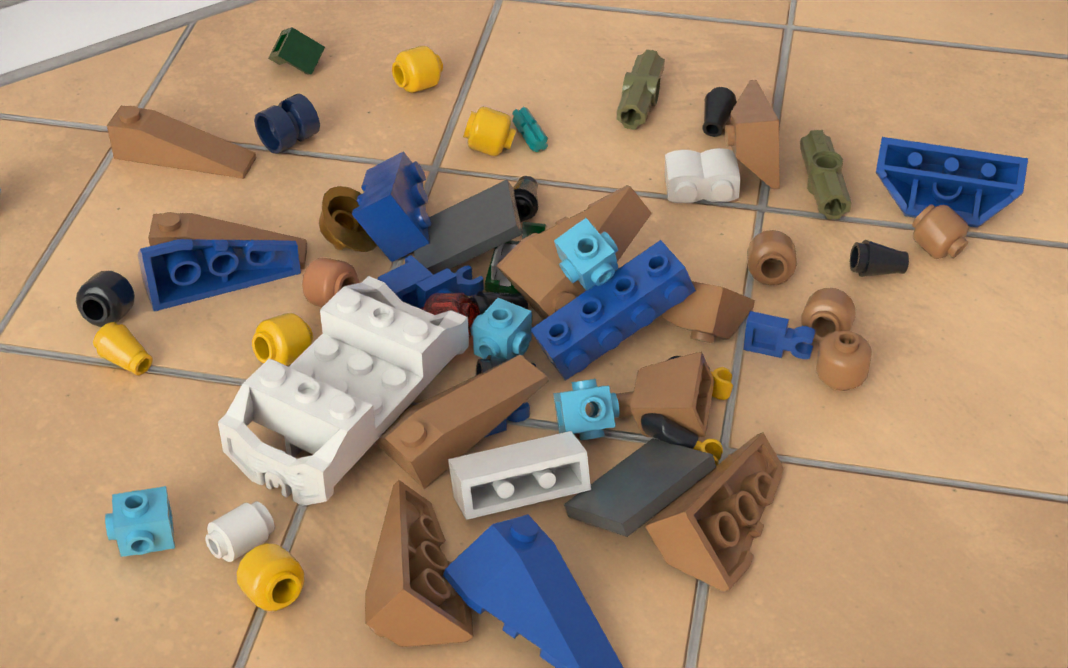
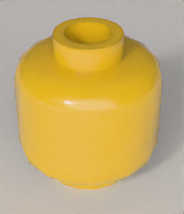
M418 46L400 52L392 65V74L396 84L411 93L437 85L443 71V63L440 56L435 54L428 46Z
M483 106L478 109L477 113L471 111L463 137L468 139L469 148L491 156H498L503 147L510 149L516 129L510 128L511 117L508 114Z
M286 313L263 320L257 326L252 339L254 354L262 363H265L270 358L290 366L312 344L313 332L310 326L294 313Z
M265 543L254 547L240 561L237 570V583L243 593L256 606L265 611H278L289 606L302 592L305 582L304 570L300 563L286 549L277 544Z

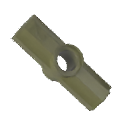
M646 50L642 55H638L632 72H626L622 98L617 109V120L624 125V128L636 130L638 126L645 124L651 106H656L660 79L665 64V59L661 58L657 51Z
M811 130L808 135L800 140V150L808 173L807 189L814 195L819 213L824 214L827 219H840L843 214L850 212L851 199L842 174L843 159L841 155L835 152L831 137L826 136L823 130Z

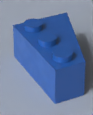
M404 151L366 171L361 186L364 193L359 195L356 200L360 206L352 211L353 217L391 262L430 243L428 227L431 226V221L426 212L425 204L428 203V197L423 187V181L426 180V176L417 161L412 163Z

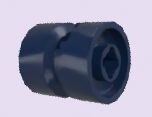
M295 94L281 101L278 106L273 105L257 113L254 119L255 128L260 140L269 151L275 154L296 144V140L301 142L317 134L320 129L317 111L308 98L302 94Z

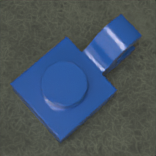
M469 265L461 267L455 273L446 268L416 283L417 306L419 309L433 315L445 312L458 305L459 295L475 296L479 291L482 292L484 290V278L479 276L472 279V267Z

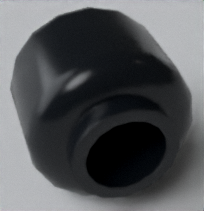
M100 271L80 287L76 295V305L85 320L95 326L103 327L110 322L117 323L132 308L135 295L133 287L121 274L114 271Z

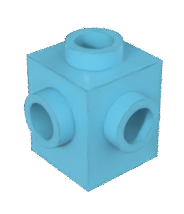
M587 218L554 240L558 256L562 261L559 263L561 270L572 283L578 280L586 291L594 285L600 286L612 278L615 270L618 269L615 255L618 251L617 245L607 232L604 231L600 234Z
M497 298L483 314L478 315L473 321L471 336H473L474 355L486 359L488 355L506 359L523 355L532 340V332L530 330L532 328V311Z
M596 379L571 382L572 391L553 393L559 433L572 431L573 434L579 433L580 440L605 437L604 429L616 427L614 418L619 417V403L616 393H610L609 385L597 386ZM587 404H589L591 407V412L589 415H587L585 411V407Z
M166 486L112 494L113 513L105 514V524L108 540H117L121 557L143 555L175 548L173 515Z

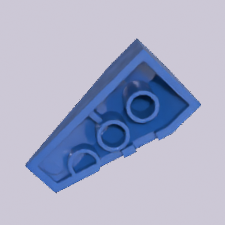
M177 239L141 248L138 252L143 284L154 312L301 274L298 245L296 241Z
M529 514L492 524L445 568L443 576L470 608L480 615L486 610L504 623L502 630L514 639L519 634L540 648V657L555 668H623L556 545Z

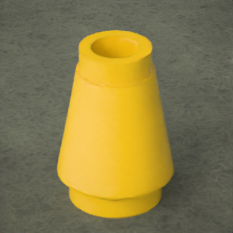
M107 323L99 329L94 337L93 345L100 357L133 372L137 376L144 374L153 362L152 356L147 353L123 324Z

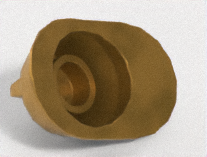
M333 187L324 194L322 212L319 218L320 232L337 250L349 248L360 252L373 251L378 245L352 215L353 209L360 206L356 200L361 193L350 187Z

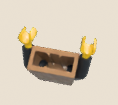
M702 352L685 356H673L666 361L644 366L638 370L634 391L616 394L620 412L618 418L634 416L642 435L646 437H654L669 444L713 454L717 466L719 464L718 460L721 459L723 453L721 443L716 439H707L701 442L698 438L705 437L712 396L720 400H726L730 397L733 389V384L731 383L732 374L725 367L716 368L714 372H711Z

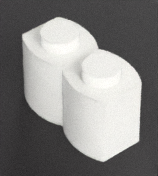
M717 148L702 153L693 150H676L665 154V182L668 201L674 203H694L705 199L711 202H728L739 198L740 173L733 150Z

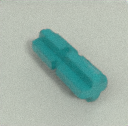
M522 107L520 110L515 109L512 112L514 116L512 121L520 134L523 135L522 137L530 149L534 152H538L540 149L545 150L548 147L546 143L548 137L529 109L526 107Z

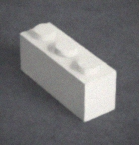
M572 431L448 459L453 496L466 520L591 490L587 451Z

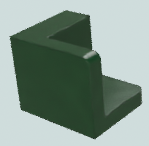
M291 27L281 31L268 59L278 65L288 63L309 75L313 73L325 46Z

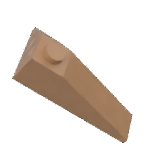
M750 80L731 111V125H725L726 146H731L736 158L772 189H780L779 119L757 80Z
M121 105L107 124L113 157L118 160L244 179L256 159V154L253 151L155 110Z
M626 185L589 204L586 210L570 218L564 217L556 221L555 226L539 234L533 233L527 236L496 266L542 319H546L586 291L578 280L572 283L561 270L559 263L562 261L558 256L554 240L587 218L600 234L605 231L613 239L618 247V251L615 253L618 262L652 213L632 187Z
M167 212L153 214L148 236L150 246L177 239L296 241L300 269H305L306 239L193 213Z
M692 281L696 291L686 297L683 302L660 315L677 327L692 331L691 339L713 343L714 337L730 339L753 309L755 300L725 287Z
M518 355L405 409L375 443L425 489L449 468L448 459L466 454L549 381L548 377L522 355Z
M763 432L754 436L719 463L713 471L666 506L645 525L654 544L668 565L721 591L730 590L750 567L754 556L749 551L753 539L761 536L764 527L760 522L765 506L772 504L784 470Z
M400 480L393 485L365 593V624L379 637H386L400 647L468 642L474 637L471 608L443 576L445 568L452 562L447 561L441 551L440 545L446 540L432 503Z

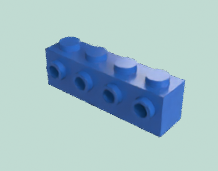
M660 240L617 269L612 278L600 286L594 285L530 330L545 355L566 381L574 374L584 370L590 363L609 350L616 348L635 332L651 324L654 319L667 310L683 302L686 297L696 290L685 266Z

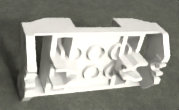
M370 276L361 283L344 286L320 309L323 334L289 367L269 358L242 384L227 413L218 421L223 452L252 482L259 485L266 483V488L270 490L281 485L282 495L288 497L292 493L293 501L301 506L326 502L334 494L333 487L453 357L466 351L469 347L468 317L452 310L433 315L401 301L385 282ZM253 421L283 435L286 452L261 442L247 425ZM302 450L312 453L311 456L295 458Z

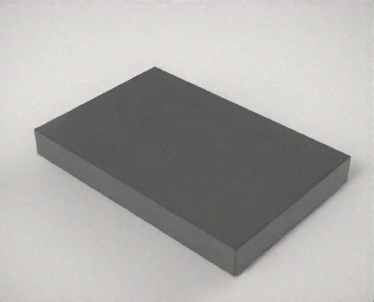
M506 179L429 217L431 221V226L428 227L430 243L415 250L414 258L434 275L446 268L452 269L522 235L514 190L509 181Z
M652 438L593 482L591 490L578 493L566 502L564 506L567 515L570 518L628 537L716 468L713 454Z

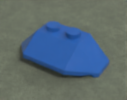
M882 137L876 174L905 217L916 218L931 204L935 207L948 205L968 223L969 227L978 228L1023 194L1028 158Z

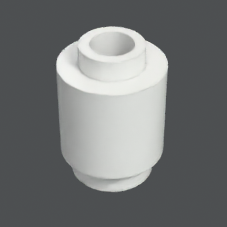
M258 501L252 504L243 503L209 523L207 527L208 535H206L205 540L210 552L216 558H223L227 562H232L254 547L266 542L269 534L274 532L275 525L270 512L262 503Z

